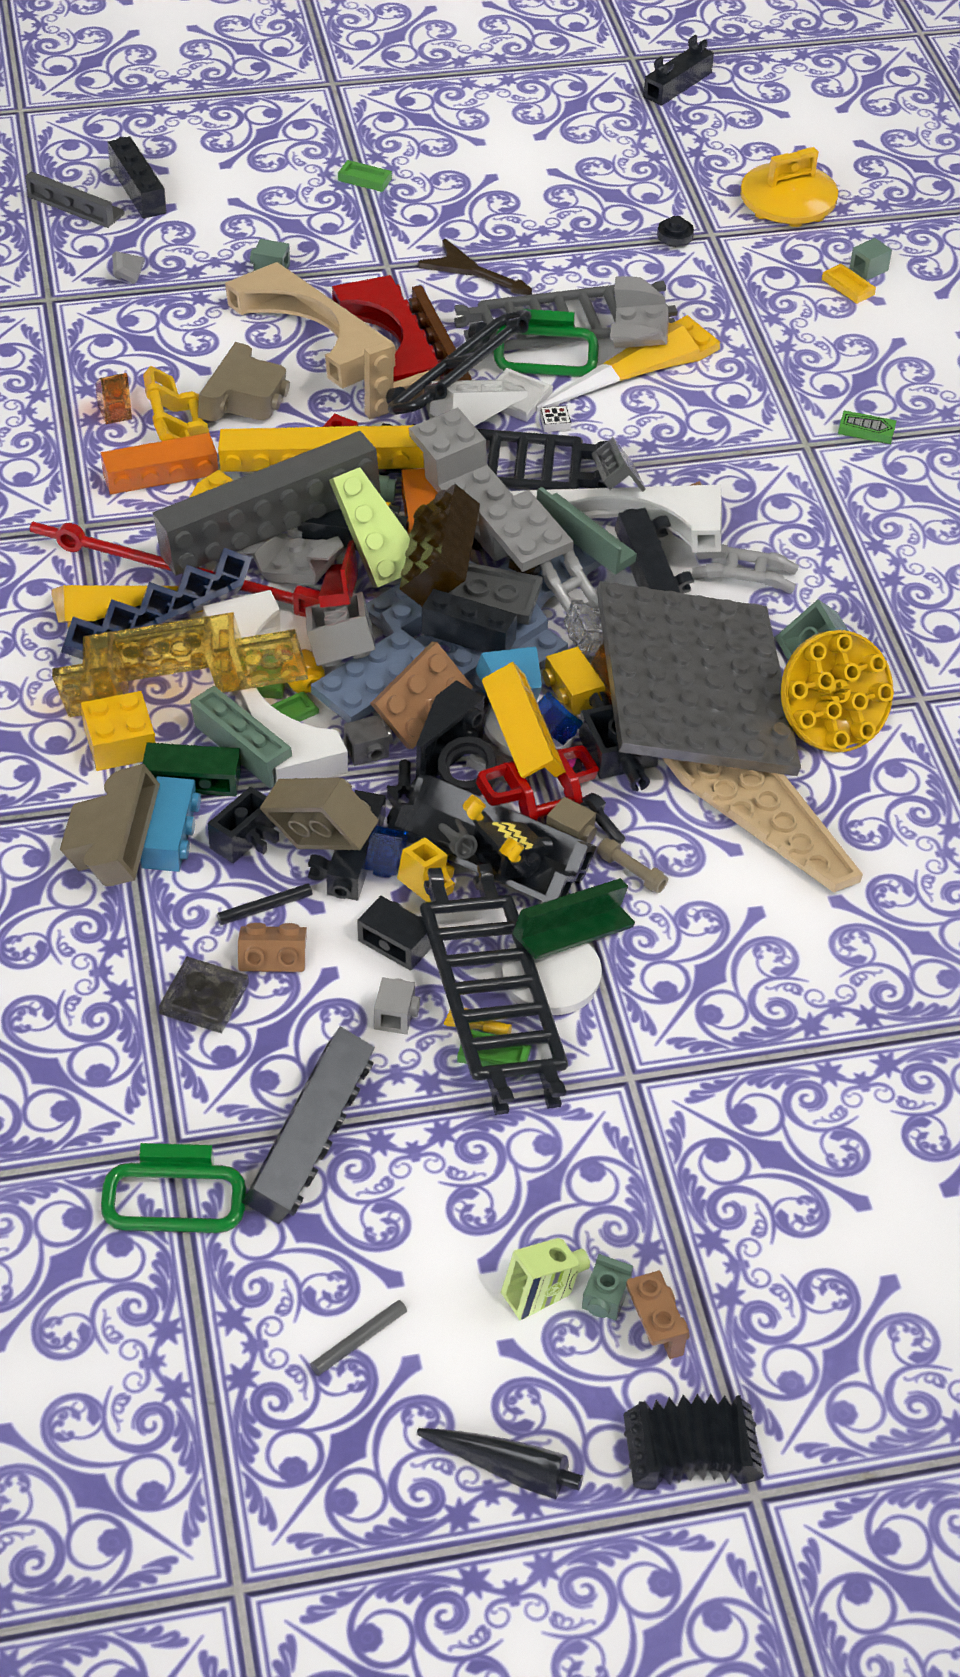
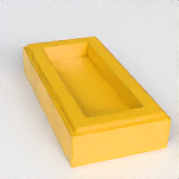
M841 263L824 271L822 274L823 281L856 304L875 295V286Z

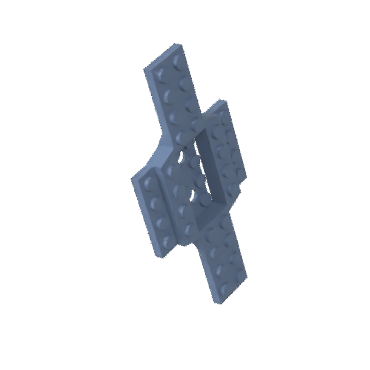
M573 543V551L575 556L578 557L585 575L602 565ZM563 554L551 559L561 584L573 577L566 569ZM509 561L498 567L499 569L514 571L508 568ZM542 570L537 574V576L543 577ZM544 578L529 625L517 623L516 640L511 649L536 646L540 670L545 667L546 656L568 649V643L548 629V619L541 610L547 600L555 596L553 591L546 585ZM399 583L366 603L371 622L382 630L386 638L375 644V650L370 651L371 653L368 656L358 659L353 658L311 684V693L347 723L361 720L375 711L370 703L431 642H438L439 645H446L451 649L446 654L473 686L471 690L485 691L476 673V667L482 652L427 635L413 638L421 633L422 607L399 589Z

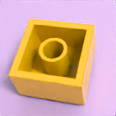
M142 691L81 702L84 730L96 771L143 762L146 743H156Z

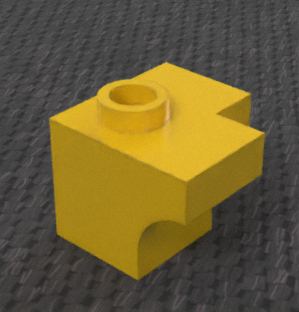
M423 838L402 850L397 879L424 901L431 902L430 896L424 888V881L429 880L428 869L441 868L444 877V887L448 896L454 890L455 883L451 878H453L455 868L447 862L448 855L427 838Z

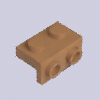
M249 923L246 926H241L238 937L239 971L303 972L305 970L307 927H299L295 923H284L279 927H266L263 923Z
M658 1270L628 1279L626 1282L627 1290L650 1344L653 1346L663 1344L669 1359L683 1356L686 1340L689 1339V1329L685 1319L680 1316L677 1310L673 1291L670 1286H667L661 1271Z

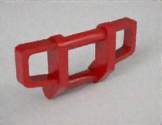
M582 745L557 749L566 771L558 775L557 779L564 788L565 797L580 804L583 802L580 784L595 779L599 768L586 747ZM578 758L587 770L575 773L567 760ZM514 761L482 770L478 773L476 784L489 805L496 806L518 801L520 813L535 820L548 815L561 800L558 799L536 805L533 790L526 778L520 776ZM503 776L511 790L495 792L488 781Z

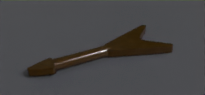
M447 239L442 240L446 257L418 261V267L421 269L475 275L511 290V293L532 294V288L522 280L518 279L516 281L478 266L477 263Z

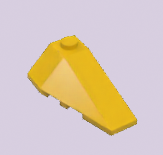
M63 585L51 589V595L58 623H67V628H69L73 617L87 622L104 618L111 599L133 607L140 606L147 586ZM163 586L177 591L178 586Z

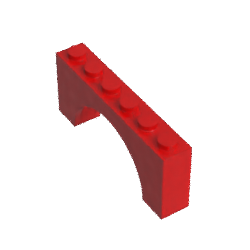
M391 275L332 286V300L363 322L382 327L399 341L400 347L395 353L393 382L431 370L441 362L437 361L433 346L427 342L425 331L419 328L416 315H412L408 300L403 298L400 285L395 284Z

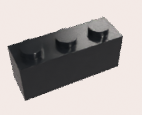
M437 589L432 590L422 606L421 634L482 653L510 650L516 640V613Z

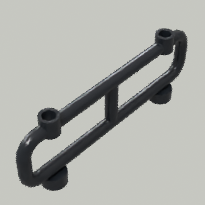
M519 310L503 314L488 324L485 322L471 324L468 329L469 339L407 389L395 387L388 390L386 394L388 411L393 415L410 413L421 409L431 401L444 399L447 396L448 387L513 335L526 333L532 317L531 313L528 310ZM506 325V327L502 331H500L496 336L489 340L490 336L495 331ZM486 343L473 354H468L479 344ZM454 368L451 372H449L437 383L431 384L432 381L436 380L448 369ZM424 389V393L421 396L414 400H411L414 396H416L419 392H421Z

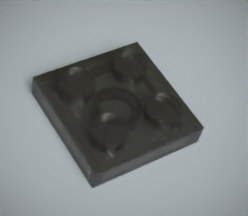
M187 956L159 1004V1014L222 1034L249 984L248 975Z

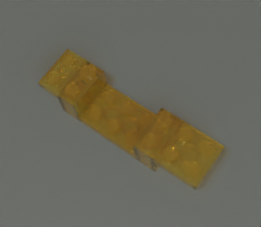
M234 612L83 636V664L52 668V678L70 718L82 716L81 702L129 693V681L209 668L215 686L225 693L308 679V671L295 629L242 638Z

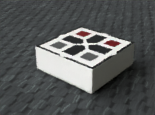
M567 406L540 407V417L544 432L571 430V420Z

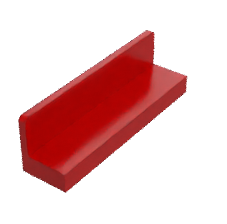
M354 540L348 543L343 563L333 564L326 571L319 593L320 608L350 605L358 577Z

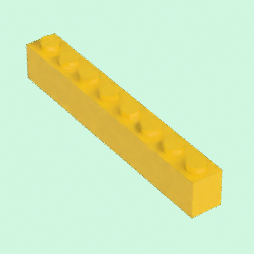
M414 425L220 429L218 445L221 472L259 471L358 431H361L376 448L378 469L424 468V457L422 450L409 435V427Z

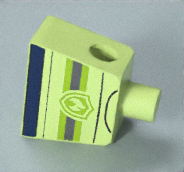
M560 1238L514 1250L501 1294L518 1319H525L569 1296L577 1274L590 1268L589 1256L582 1248L571 1252L564 1240Z

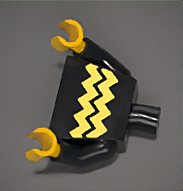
M472 794L462 805L463 809L467 811L468 817L476 825L473 836L477 840L478 846L474 855L482 864L491 863L493 876L498 882L520 877L529 878L540 870L543 855H550L552 853L553 843L549 836L538 837L523 822L493 821L483 811L486 805L477 796Z

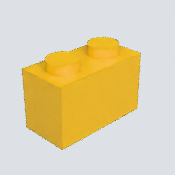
M578 646L546 656L545 669L542 671L543 680L547 687L552 688L556 694L557 701L561 702L563 706L565 705L573 716L581 714L583 710L592 709V706L589 704V698L597 692L602 701L600 692L605 691V684Z

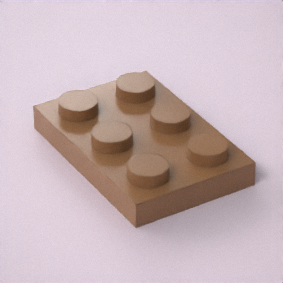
M431 642L370 704L407 749H413L417 744L435 696L456 680L470 689L473 686L438 642Z

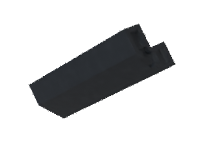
M420 774L418 778L414 779L409 789V795H411L409 802H398L396 806L391 808L387 816V833L412 844L427 838L448 855V860L478 872L477 866L482 864V862L475 855L467 859H461L450 850L437 844L438 840L451 843L440 831L439 824L444 823L459 833L455 823L456 818L461 820L468 834L473 836L476 825L468 817L467 811L463 809L462 805L472 794L477 796L486 805L483 811L493 821L523 822L538 837L549 836L551 838L553 851L550 855H543L540 870L536 874L531 875L529 878L520 877L500 882L543 902L571 894L569 890L572 883H581L597 847L502 805L491 806L485 798L428 774Z

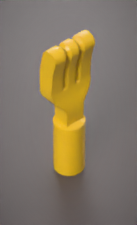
M449 1010L444 1025L456 1027L451 1010ZM495 1020L469 1023L470 1029H479L495 1035L511 1034L512 1025Z

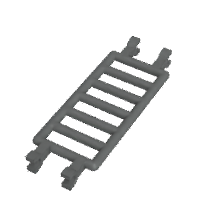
M664 281L651 284L659 292L666 291ZM615 285L481 300L478 303V307L471 308L465 305H454L456 315H463L454 318L456 328L465 327L470 322L483 321L488 324L494 320L490 310L504 308L506 313L516 311L515 307L527 305L531 309L542 310L540 304L552 302L555 303L557 311L569 312L565 301L579 299L592 329L590 331L596 335L597 339L610 338L611 327L602 328L590 298L604 296L615 322ZM668 306L669 317L677 316L676 306ZM669 318V323L675 322L674 318ZM464 330L466 341L469 339L468 330ZM495 331V332L490 336V339H489V340H491V339L495 336V334H496L497 331ZM516 334V339H509L504 342V351L586 340L583 338L555 336L527 337L526 335ZM486 343L479 344L469 353L477 351Z

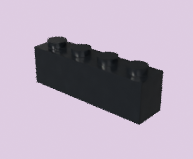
M131 136L107 141L110 168L142 218L166 214L165 188Z

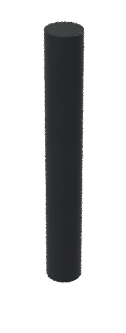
M307 883L218 912L217 918L220 925H224L312 896V889L310 884Z

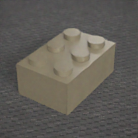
M340 777L278 779L260 806L262 812L297 849L361 850L379 821L371 812L370 806L355 794L351 784Z

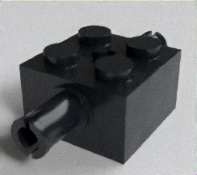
M596 692L589 698V704L592 706V709L581 711L579 738L599 768L597 773L599 779L625 774L631 789L638 791L639 788L636 784L638 782L642 791L650 784V779L644 769L657 767L658 757L619 752L613 705L610 703L605 692H600L602 701Z

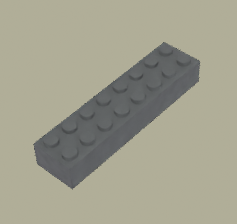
M358 431L152 512L161 557L174 575L177 576L183 573L186 565L197 568L217 560L224 548L237 552L301 526L303 521L320 518L326 513L340 509L329 480L359 467L380 494L376 448L361 431Z

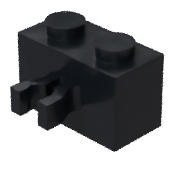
M250 786L208 822L209 848L233 864L253 846L264 855L267 852V842L263 840H270L274 844L279 841V832L274 829L276 827L275 824L260 809L267 796Z

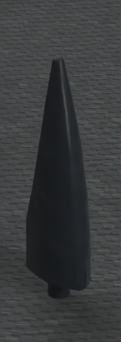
M418 1428L417 1430L418 1436L520 1488L553 1499H557L561 1486L578 1491L581 1488L583 1475L568 1471L569 1461L568 1456L565 1454L506 1438L478 1433L432 1428Z

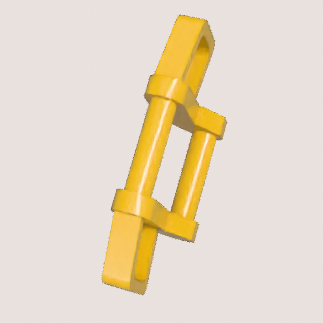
M149 366L143 374L145 393L151 402L154 414L152 421L159 439L166 441L209 433L207 423L203 419L198 418L199 394L193 391L178 394L172 376L153 366ZM163 407L173 412L190 410L192 421L188 423L165 413Z

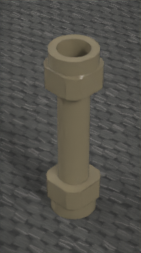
M606 837L600 842L597 854L608 863L617 862L644 880L643 886L651 891L660 893L668 883V877L664 875V872L656 867L651 870L623 852L621 844L613 839L611 840Z

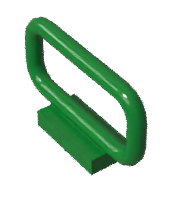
M522 309L528 310L532 315L528 331L521 333L522 335L583 338L588 342L587 363L584 366L509 362L504 358V343L493 351L494 361L503 371L508 368L521 374L582 377L597 367L599 344L596 335L592 331L582 327H574L575 312ZM506 325L503 326V327H501V328H499V330L496 332L495 336H496L500 331H502V330L506 327Z
M141 1143L140 1163H125L112 1168L106 1175L103 1183L101 1215L111 1227L123 1231L222 1233L235 1228L242 1220L245 1211V1204L242 1203L246 1195L245 1180L241 1173L233 1167L214 1165L215 1159L212 1145ZM127 1177L227 1180L232 1185L230 1213L224 1218L122 1216L115 1210L117 1185L120 1180Z

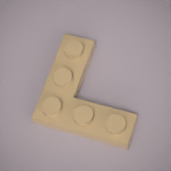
M389 341L364 348L365 415L369 419L390 413L386 401V394L389 389L395 387L407 389L428 372L425 371L393 382L394 346ZM424 389L421 392H419L416 396H414L411 400H414L421 396L424 393Z

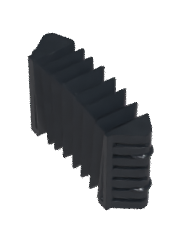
M711 1393L705 1403L698 1394L692 1403L683 1394L677 1406L670 1397L664 1408L656 1399L652 1410L646 1401H640L639 1404L623 1414L624 1436L627 1439L630 1459L628 1466L631 1469L633 1486L635 1488L656 1490L663 1478L671 1485L674 1476L678 1483H680L684 1474L691 1481L696 1472L704 1481L708 1470L714 1480L721 1472L726 1482L732 1473L739 1484L750 1483L764 1477L761 1467L762 1454L757 1446L756 1423L753 1420L751 1405L743 1400L741 1395H737L732 1404L729 1403L724 1395L717 1404Z

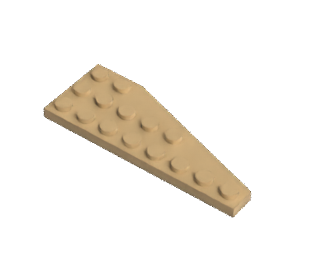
M662 758L683 786L832 892H837L861 882L862 872L784 774Z

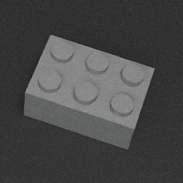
M363 592L353 594L350 605L320 608V604L306 607V630L317 666L322 664L325 667L339 664L342 661L341 659L351 656L355 659L368 656L371 653L370 651L375 650L372 622Z

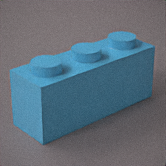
M157 776L156 780L160 783L140 859L141 868L180 872L182 860H187L189 856L190 843L187 839L188 835L193 836L195 817H193V813L199 812L201 794L196 793L195 780Z

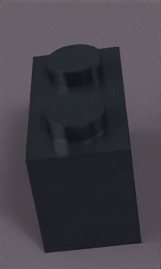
M381 895L357 920L359 942L410 971L431 949L422 916H417L403 908L398 902L390 901Z

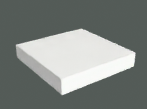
M508 368L496 379H505L528 391V397L501 411L526 422L537 411V406L547 400L553 393V385Z

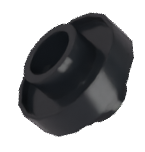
M672 216L662 220L658 225L657 237L666 245L679 247L687 245L693 240L694 227L681 216Z

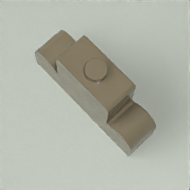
M144 764L116 771L110 775L104 784V790L107 795L75 803L71 808L60 851L78 871L90 869L104 886H114L135 881L160 783Z

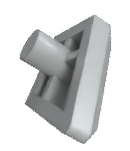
M115 251L112 254L114 277L117 279L122 278L135 284L138 281L145 258Z

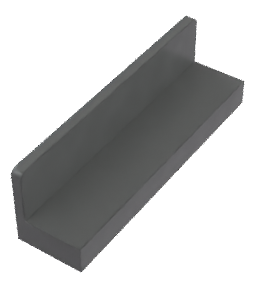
M31 171L25 176L29 198L109 228L125 214L123 209L113 206L112 202L35 172Z
M613 437L591 454L600 476L609 490L628 476L633 479L642 492L646 490L633 462Z

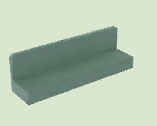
M543 487L537 489V500L568 534L573 543L613 574H618L636 562V552L557 492L552 495Z
M212 686L190 700L196 728L219 747L240 748L241 765L269 788H272L274 786L272 769L292 757L291 747L216 686Z

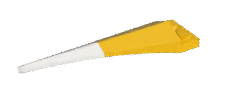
M686 315L673 323H669L666 345L627 347L537 406V412H540V407H553L625 379L668 367L700 361L720 350V341Z

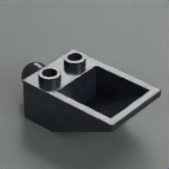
M456 680L435 696L416 744V778L420 774H428L434 777L439 775L438 758L441 750L450 741L466 736L483 740L484 714L492 706L485 691H473ZM462 756L456 758V759L450 764V766H451L452 764H454L457 760H459Z

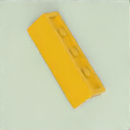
M512 661L482 679L483 686L520 776L526 778L544 767L554 777L566 772L526 675Z

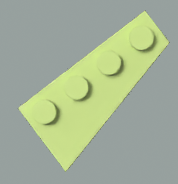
M359 467L330 479V484L372 587L378 588L402 578L401 571L405 565V553L410 542L409 534L368 477Z

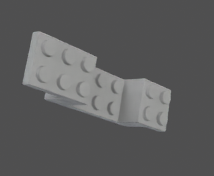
M459 408L409 427L410 437L423 452L425 478L437 492L443 489L447 490L456 483L480 503L474 537L494 561L510 556L521 571L524 572L574 550L573 540L529 489L513 496L487 465L486 439Z

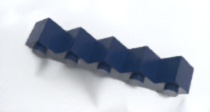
M224 548L218 558L213 574L186 565L177 591L149 582L139 609L111 599L102 626L73 617L61 652L90 662L201 611L204 605L227 599L240 591L252 558Z

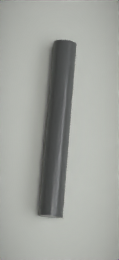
M397 1300L310 1363L315 1374L320 1376L405 1314L407 1308L401 1300Z

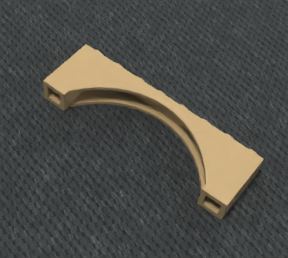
M278 262L225 282L228 306L241 315L246 313L290 314L311 319L331 330L338 339L331 352L325 354L327 378L342 389L364 380V348L389 341L394 346L393 367L395 366L396 348L390 339L380 334L377 330L367 325Z

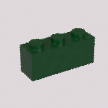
M146 743L142 764L148 768L156 779L157 776L195 780L196 793L201 795L237 797L241 774L240 748Z

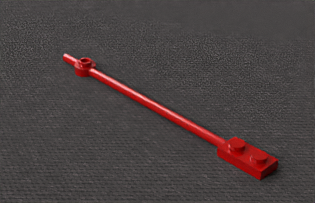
M34 521L30 524L29 531L31 533L56 539L59 546L66 551L78 552L82 547L171 571L161 556L86 536L83 529L77 524L64 523L60 528ZM197 567V568L200 569V570H203V571H206V572H209V573H212V574L214 573V571H212V570H208V569H205V568ZM245 580L240 589L251 594L271 590L275 600L293 605L294 614L306 617V607L320 604V591L297 585L292 593Z

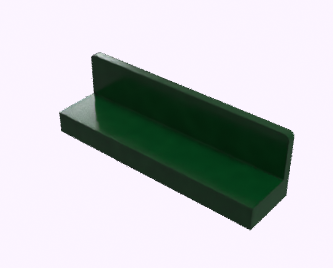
M619 878L522 909L512 934L535 959H540L633 928L635 921L621 907L628 885Z

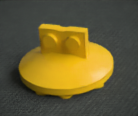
M810 147L793 153L773 156L770 163L753 168L744 176L740 193L743 203L755 213L758 219H768L778 223L789 224L792 227H800L805 223L821 222L824 220V217L834 210L838 200V188L830 176L816 168L819 152L815 147Z
M846 630L825 631L805 640L789 658L781 682L782 707L793 731L808 745L828 752L855 750L871 741L884 726L891 710L894 695L891 671L881 651L864 636ZM859 743V744H857V745H855V746L846 748L847 746H850V745H852V744Z

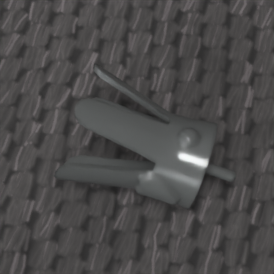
M459 818L455 819L459 833L444 823L439 824L440 831L451 841V843L438 840L437 844L450 850L461 859H467L474 855L478 846L477 840L474 836L468 834Z

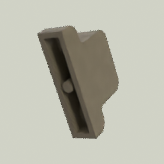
M235 342L199 394L198 418L217 421L226 413L256 420L270 418L274 410L279 409L283 396L286 397L289 392L290 381L286 380V368L279 364L255 359V357H252V348L249 345Z

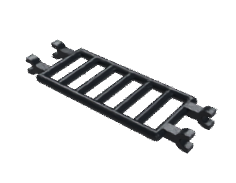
M382 423L381 426H393V425H391V424H386V423ZM476 428L486 440H490L487 465L496 476L501 441L517 443L513 478L498 477L507 489L537 490L540 487H543L545 490L579 489V487L607 488L604 482H600L603 480L598 470L593 473L581 472L582 459L594 460L591 454L607 441L586 444L578 436ZM528 444L545 445L541 480L524 479ZM555 446L572 447L569 482L552 481ZM378 469L379 475L384 476L390 474V472L402 473V469Z
M491 863L478 864L477 871L479 876H474L473 878L475 888L479 890L481 897L448 900L441 868H429L427 871L429 880L424 881V888L430 896L431 902L422 903L420 913L472 1079L477 1081L487 1080L492 1095L495 1115L508 1114L510 1111L508 1103L513 1102L514 1096L511 1088L507 1086L505 1077L539 1074L544 1088V1099L547 1109L561 1107L560 1096H565L567 1091L564 1083L559 1079L557 1071L566 1070L568 1068V1060L533 956L512 934L519 916L514 899L510 895H498L494 884ZM503 908L507 922L439 928L435 914ZM511 934L516 948L447 955L443 941ZM520 961L525 975L456 982L452 968ZM529 988L534 1002L465 1010L460 995ZM538 1015L543 1030L473 1038L469 1023ZM548 1043L552 1058L482 1066L478 1051Z

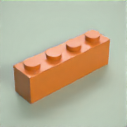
M210 433L100 452L103 476L110 495L204 478L218 470L217 451Z
M425 468L402 469L401 492L404 515L408 517V534L413 529L415 520L413 516L416 510L421 505H427L434 500L438 493L425 478Z

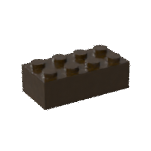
M456 483L447 490L439 491L434 500L427 505H421L413 516L415 520L413 529L409 534L410 542L405 553L406 560L401 571L402 579L399 589L421 607L433 589L449 593L466 581L480 503Z

